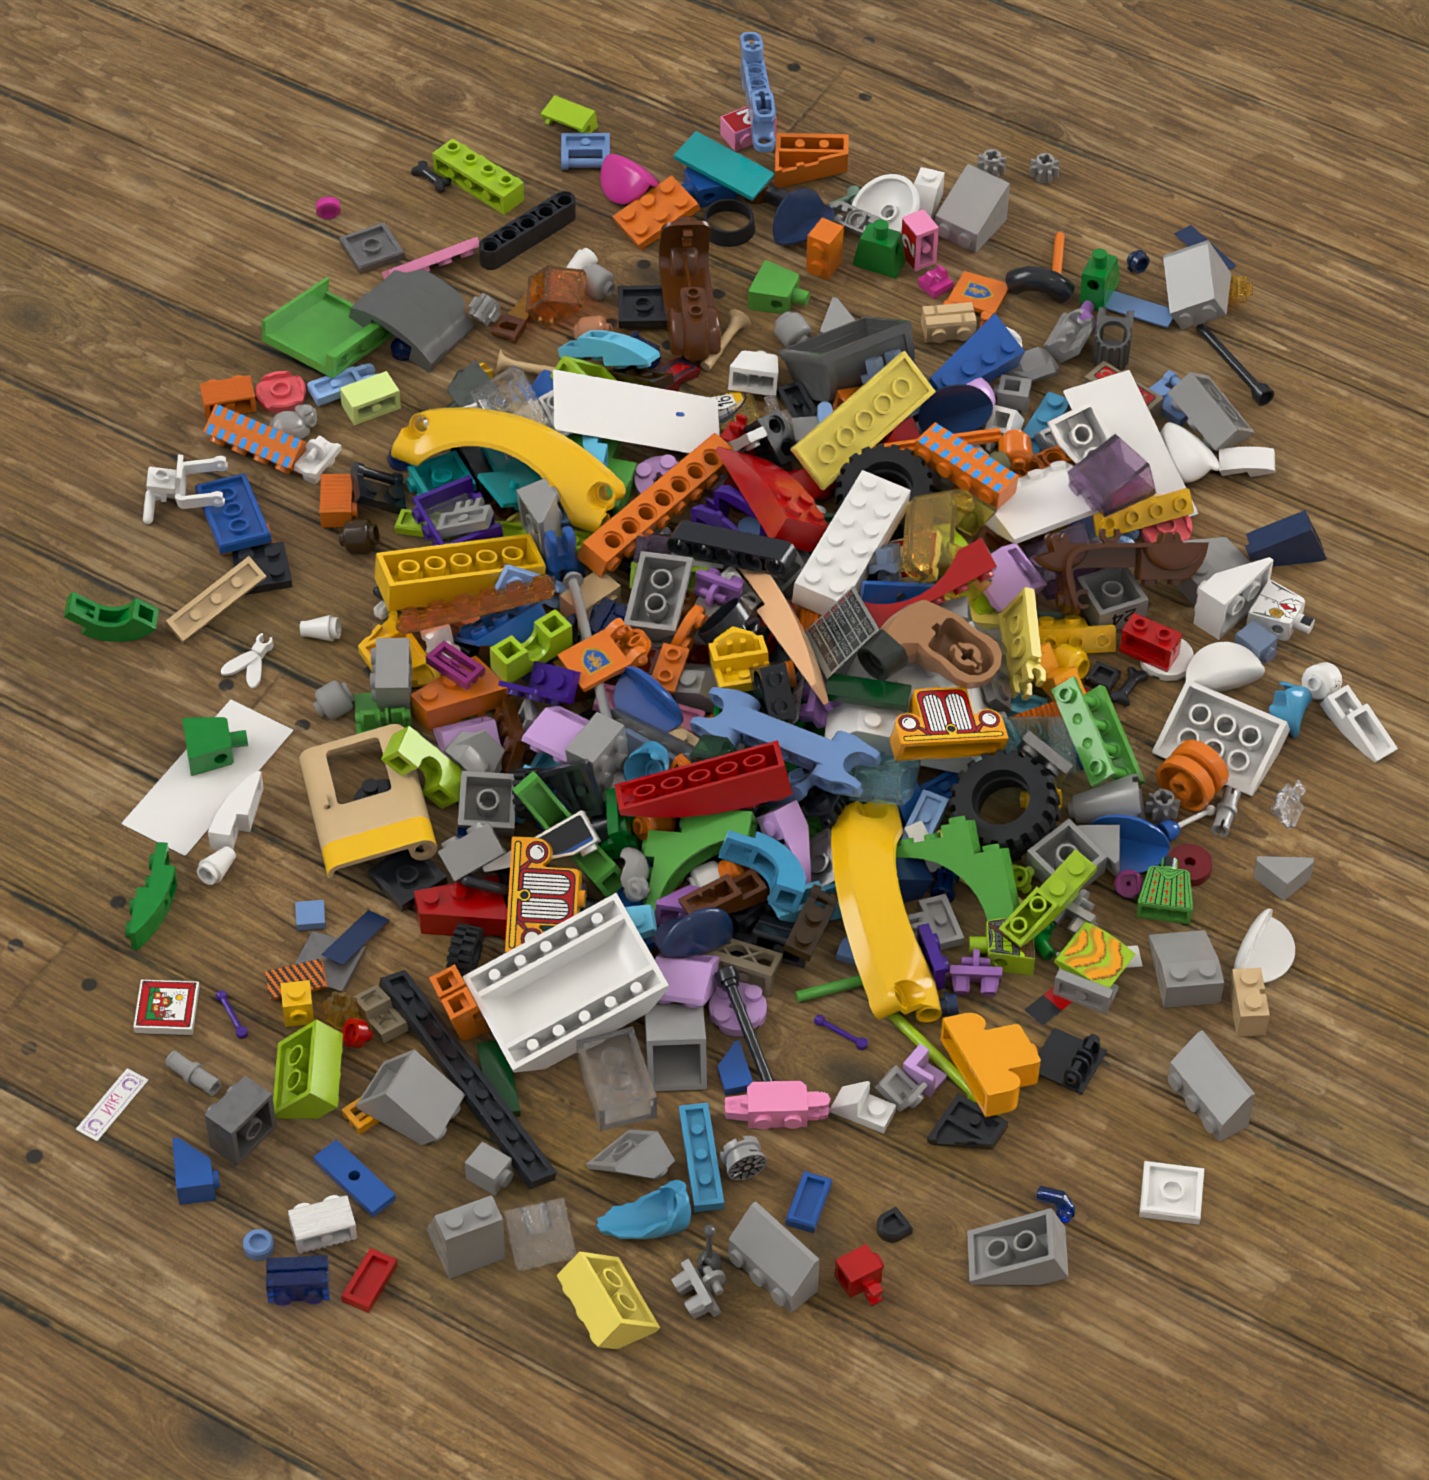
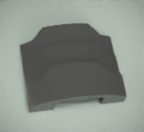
M394 270L369 294L363 295L350 308L349 318L363 328L375 321L411 346L409 360L428 373L474 329V324L465 314L464 297L446 282L425 270L406 273Z

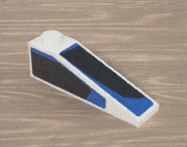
M582 810L534 837L543 839L551 845L553 849L552 860L575 856L579 853L584 857L597 850L595 844L601 841L586 813ZM511 851L483 866L484 872L490 873L510 869Z

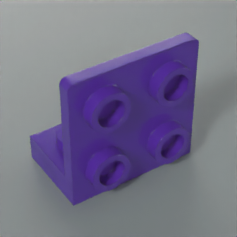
M534 661L528 687L499 680L498 686L508 688L507 694L523 697L524 692H526L525 698L542 702L543 697H545V703L561 707L562 702L573 704L581 672Z

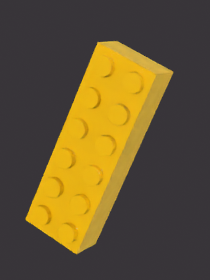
M522 534L376 553L375 580L388 611H400L403 609L510 596L497 592L495 589V585L506 564L545 575L546 565L531 534Z

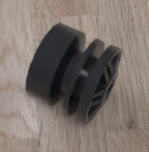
M738 596L729 600L715 611L701 626L698 636L709 647V643H713L719 635L731 627L751 631L757 636L763 635L764 641L768 639L771 631L766 625L761 626L762 621L759 617L747 621L752 610Z

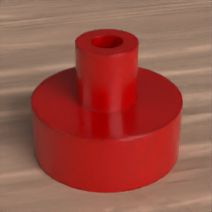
M349 1018L342 1029L343 1043L347 1047L361 1048L366 1041H370L373 1037L372 1030L368 1029L366 1021L362 1019Z

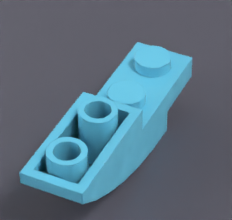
M589 330L579 336L577 340H571L558 348L560 358L564 355L580 360L585 357H591L592 360L603 359L604 366H615V369H624L630 365H636L637 368H646L652 365L651 362L660 357L659 351L638 339L604 330Z

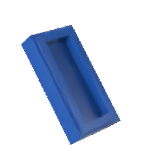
M804 1171L787 1214L785 1225L814 1233L829 1195L832 1179Z

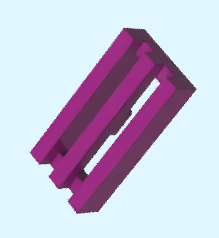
M446 641L440 643L426 656V664L465 690L470 688L471 683L475 684L478 681V676L483 677L485 675L484 666ZM442 652H444L453 659H449L448 657L443 655ZM460 664L471 670L472 673L461 667Z

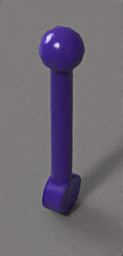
M223 990L218 991L216 999L222 1002L234 1023L236 1036L239 1039L246 1038L248 1036L247 1028L241 1026L226 999L227 993Z
M823 1015L815 1016L814 1023L817 1026L823 1025L854 1042L859 1050L867 1048L868 1041L866 1038H856L826 1021Z

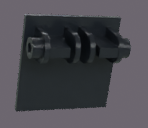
M815 785L807 792L805 798L798 801V804L805 819L817 816L822 827L830 828L836 824L838 816L841 815L851 796L833 794Z
M1054 1027L1038 1054L1041 1059L1039 1076L1082 1095L1106 1055L1107 1050L1100 1047V1038L1095 1034H1090L1082 1040Z

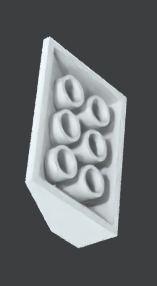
M1055 461L1050 464V467L1031 470L1028 472V475L1018 478L1016 493L997 511L973 496L979 524L988 526L996 534L1012 543H1020L1107 510L1106 503L1077 467L1065 461Z
M1187 679L1152 750V754L1167 759L1184 740L1193 739L1201 741L1212 747L1227 765L1229 777L1225 785L1233 789L1237 788L1240 792L1252 797L1278 756L1290 728L1287 721Z

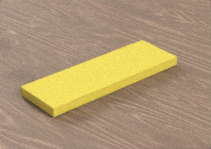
M902 351L790 450L820 489L825 490L840 475V469L843 464H849V457L854 453L860 455L861 449L868 446L872 449L936 391L908 354Z

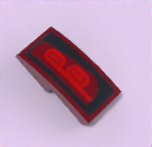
M684 356L667 362L657 370L673 374L675 383L665 387V390L677 392L680 389L681 382L697 378L701 368L687 360Z

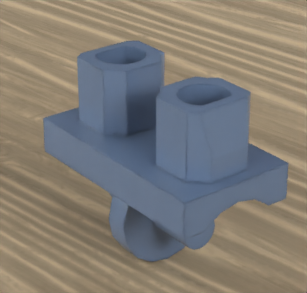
M884 543L881 548L875 549L876 561L869 565V573L874 574L879 571L878 581L901 582L902 576L899 570L908 565V556L901 557L900 543Z

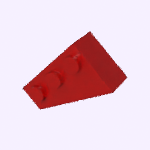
M498 875L481 878L500 883ZM461 882L414 891L415 909L421 934L453 936L456 926L459 923L483 928L484 935L502 936V940H506L507 908L503 895L465 887Z

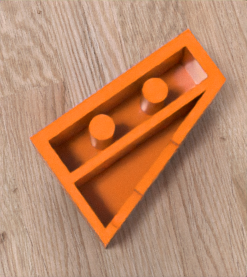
M776 133L775 187L783 188L847 172L849 134Z
M475 655L471 659L485 667V675L483 677L478 676V681L475 684L471 683L470 688L465 690L446 676H440L410 695L412 716L428 732H431L433 728L461 722V719L473 715H477V717L485 716L487 711L501 706L503 697L510 698V694H507L508 688L498 686L501 679ZM460 664L461 667L472 673L471 670Z

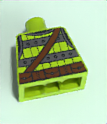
M1007 918L988 920L986 922L985 936H969V954H973V949H979V954H986V958H990V967H1002V972L1033 976L1035 964L1034 938L1020 948L999 930V927Z

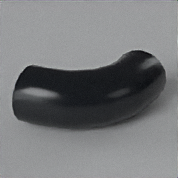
M1025 266L1009 271L1005 278L1006 285L1013 294L1038 291L1048 295L1059 304L1067 301L1075 290V285L1069 279L1056 271L1044 267Z

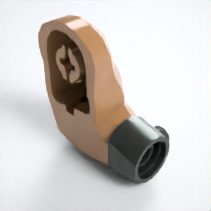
M920 600L905 606L889 617L882 627L862 645L857 652V656L865 671L877 680L884 681L906 667L908 663L916 662L920 667L940 674L956 686L973 689L983 687L993 680L1001 666L1002 652L994 639L976 630L956 613L927 600Z

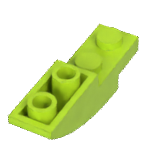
M1075 849L1040 888L1036 887L999 927V930L1021 948L1044 930L1079 895L1078 891L1097 871V866Z

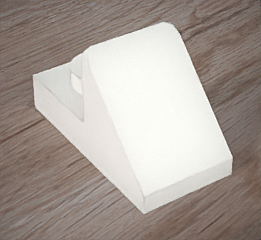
M869 1081L843 1086L833 1102L830 1112L884 1134L896 1112V1105L870 1095Z

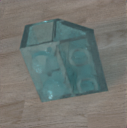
M878 751L882 759L879 766L858 765L849 771V775L862 783L863 789L860 797L849 796V800L904 805L912 798L921 760L895 761L894 756H887L885 752Z

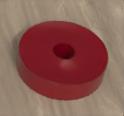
M1182 844L1171 850L1168 856L1178 860V869L1189 871L1191 886L1201 885L1209 879L1213 861L1208 851L1195 844Z

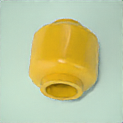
M1061 644L1053 650L1059 667H1076L1080 679L1086 676L1089 671L1090 662L1085 651L1069 644Z

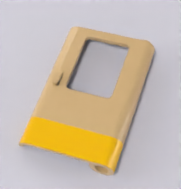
M391 724L304 750L299 757L328 878L333 877L334 872L338 869L408 849L411 857L416 860L429 859L437 852L435 836L416 769L401 776L386 764L391 783L389 791L345 804H339L337 801L327 757L346 751H353L380 742L382 753L384 754L392 734L404 729L401 725ZM422 845L424 852H417L416 848Z

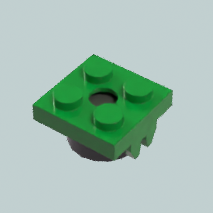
M615 787L607 789L606 801H604L607 811L602 815L593 816L592 826L601 840L597 843L611 859H619L624 848L632 847L641 851L642 847L640 839L634 833L632 827L635 816L620 815Z

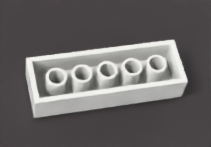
M862 470L796 579L792 603L823 615L852 586L859 593L862 580L866 581L870 574L869 565L876 561L875 549L881 548L884 543L889 542L908 509L911 490Z

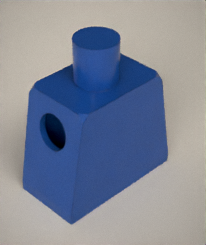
M690 167L684 170V183L680 185L696 200L700 208L708 207L711 203L721 199H736V192Z

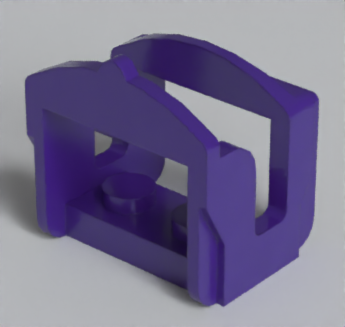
M728 484L726 486L721 485L717 490H714V500L706 497V506L700 504L691 509L692 522L736 531L740 530L727 519L729 503L758 520L742 493ZM760 524V535L768 537Z

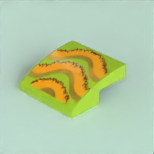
M1084 922L1053 962L1064 971L1110 988L1136 954L1109 933L1091 923Z

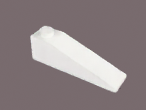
M1093 400L1047 422L1058 446L1113 501L1116 498L1125 496L1131 498L1140 492Z

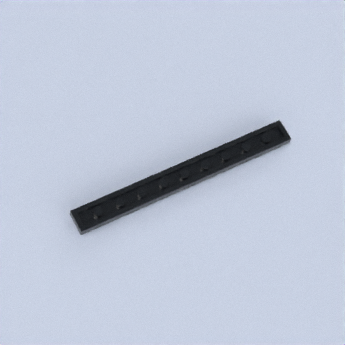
M403 970L380 978L379 987L391 998L393 1006L407 1022L410 1029L447 1079L465 1094L463 1100L502 1153L512 1158L513 1168L527 1187L533 1189L554 1181L557 1174L556 1170L407 971Z

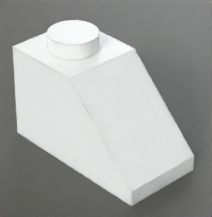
M921 167L914 182L920 198L918 211L924 209L933 219L943 195L945 172Z

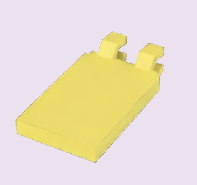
M1024 587L998 617L1001 641L1007 648L1006 661L1010 672L1008 679L1012 698H1016L1021 689L1022 700L1027 701L1032 696V684L1030 682L1035 676V686L1041 687L1046 682V670L1040 665L1042 655L1034 589Z

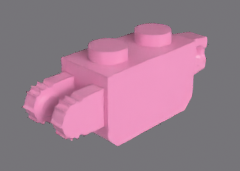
M801 1081L752 1082L747 1087V1094L725 1098V1118L748 1121V1128L761 1130L781 1127L789 1129L807 1127V1121L828 1118L831 1098L828 1093L826 1094L822 1091L820 1093L818 1091L807 1092V1086Z

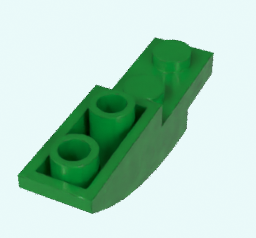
M156 842L155 853H150L149 870H152L151 876H146L145 887H137L135 898L130 900L129 911L132 919L126 922L125 936L130 938L132 950L140 949L157 931L164 921L175 897L178 879L176 867L170 865L169 847L166 842Z

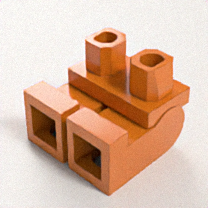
M455 964L429 977L440 1002L461 1040L467 1041L480 1034L490 1032L482 1012Z

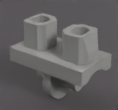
M1082 889L1073 902L1052 921L1054 925L1059 926L1065 916L1073 919L1067 927V931L1072 936H1074L1084 922L1098 927L1099 924L1095 922L1096 915L1090 913L1095 904L1088 901L1090 892Z
M689 1258L683 1261L681 1264L684 1270L671 1280L681 1296L693 1289L696 1290L697 1294L684 1302L691 1316L696 1319L708 1312L713 1317L722 1313L710 1291H714L715 1295L723 1293L724 1290L721 1285L726 1281L724 1272L722 1270L713 1271L710 1266H706L702 1270L705 1275L702 1278L697 1268H694Z

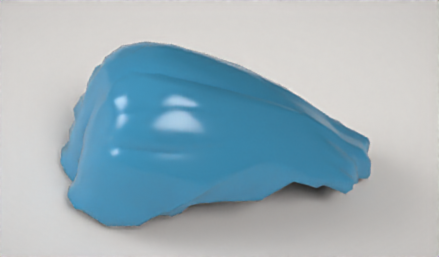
M680 1180L669 1181L665 1186H661L659 1190L644 1195L635 1202L626 1203L623 1206H613L604 1216L597 1218L598 1224L596 1227L602 1234L612 1235L619 1240L654 1239L680 1233L687 1229L691 1219V1207L686 1184Z

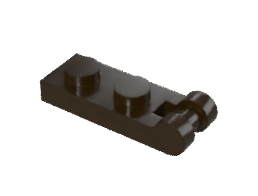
M813 885L784 945V951L808 962L810 961L838 903L836 893L832 892V894L823 891L821 886ZM816 901L826 904L825 909L815 905Z

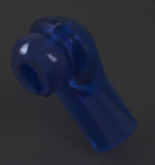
M1045 1186L1038 1188L1037 1199L1054 1204L1057 1208L1055 1214L1061 1222H1070L1076 1212L1075 1206L1066 1192Z

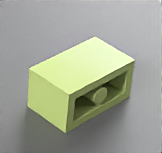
M387 371L340 388L341 405L354 425L401 409L400 391Z

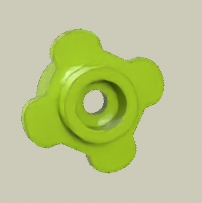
M1013 864L1012 868L1017 890L1022 891L1024 894L1029 893L1032 890L1031 880L1035 875L1034 868L1031 866L1024 868Z

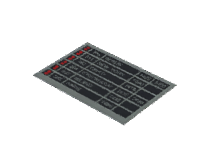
M852 586L805 633L817 662L828 679L879 628L855 587Z

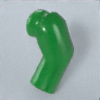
M1053 922L1034 937V947L1046 961L1053 958L1056 954V951L1049 943L1052 931L1055 928Z

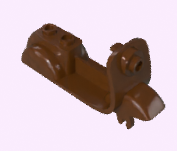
M685 216L676 221L668 222L661 227L659 240L660 281L671 353L677 356L684 355L687 360H705L709 358V354H718L721 351L720 319L714 304L709 270L711 226L706 221H696L692 217Z
M1100 529L1099 538L1103 543H1070L1066 533L1062 535L1060 533H1054L1053 535L1048 533L1045 537L1048 552L1031 556L1029 559L1039 568L1055 572L1058 588L1055 595L1056 607H1060L1062 613L1076 615L1080 613V609L1088 608V604H1080L1078 602L1079 595L1088 594V590L1076 589L1073 577L1075 569L1134 567V579L1141 580V585H1157V580L1166 579L1167 585H1183V579H1190L1203 564L1209 542H1183L1178 532H1174V534L1172 532H1166L1165 534L1159 532L1156 541L1153 543H1116L1121 536L1119 529L1113 530L1114 535L1111 539L1106 537V529Z

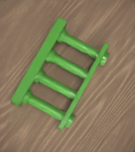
M1073 676L1051 689L1091 787H1095L1109 778L1114 781L1130 774H1139L1140 781L1138 782V787L1146 783L1105 686L1099 685L1083 694L1077 678Z

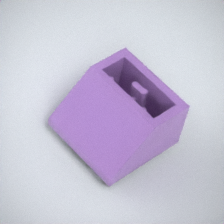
M1017 543L1003 546L991 554L997 565L996 570L993 571L994 576L983 583H979L978 580L974 581L975 585L983 591L990 605L998 613H1001L1024 587L1034 589L1036 596L1047 585Z
M560 706L547 707L524 733L521 741L530 744V749L533 751L548 753L553 756L554 761L567 764L565 749L589 720Z
M661 952L656 956L655 962L669 985V989L657 1003L671 1004L672 1002L683 1003L685 1007L697 1008L703 1006L715 993L717 982L714 974L719 970V956L699 954L689 957H668L661 954Z

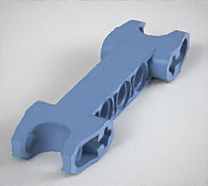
M743 32L740 35V77L750 117L752 143L754 149L759 152H771L775 149L776 140L774 129L775 103L773 93L770 91L763 57V41L761 35L756 32ZM747 40H754V44H750ZM761 139H765L766 142L771 141L767 144L759 143Z
M712 687L708 693L710 701L723 709V711L713 718L693 717L689 723L693 732L714 747L727 752H733L739 743L748 747H754L778 740L784 761L812 771L809 776L810 781L817 787L833 794L860 797L863 792L862 783L849 775L848 772L858 765L879 766L882 761L880 752L855 735L844 731H837L832 740L759 712L761 708L760 702L753 696L739 690Z

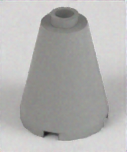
M1130 774L1073 795V801L1068 802L1070 818H1075L1076 823L1089 825L1095 819L1111 814L1130 815L1145 820L1142 789L1138 788L1139 774Z

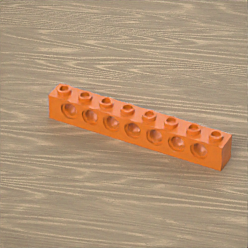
M713 433L583 541L577 558L600 578L608 571L613 572L616 570L624 557L630 558L641 543L646 544L651 540L656 530H663L674 515L678 517L685 511L688 503L691 501L695 503L702 496L706 488L712 489L723 474L725 476L729 474L716 449L718 446L731 450L733 448L716 433Z

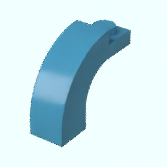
M728 830L718 858L757 871L765 878L769 885L770 895L768 904L796 913L805 891L806 879L804 870L795 855L783 844L763 833L756 831L754 838Z

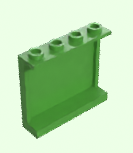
M328 277L314 284L292 301L265 317L261 324V341L331 378H335L389 340L394 334L375 321L363 328L349 318L350 308L354 304L329 292Z

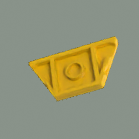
M390 611L388 613L389 618L382 625L378 624L372 630V634L358 645L359 654L372 671L371 648H376V638H409L412 657V687H424L441 676L437 670L426 664L427 654L397 611Z

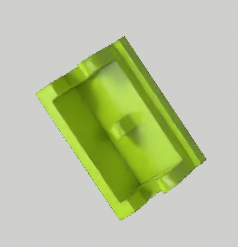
M555 95L541 112V117L546 119V125H551L556 121L578 130L579 133H592L598 127L594 110Z

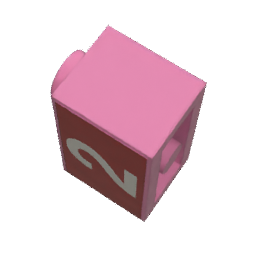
M747 106L720 117V135L734 151L753 145ZM775 116V120H774L775 136H776V121H777V117H776V116Z
M924 209L902 217L901 234L905 260L915 272L936 264L939 227Z

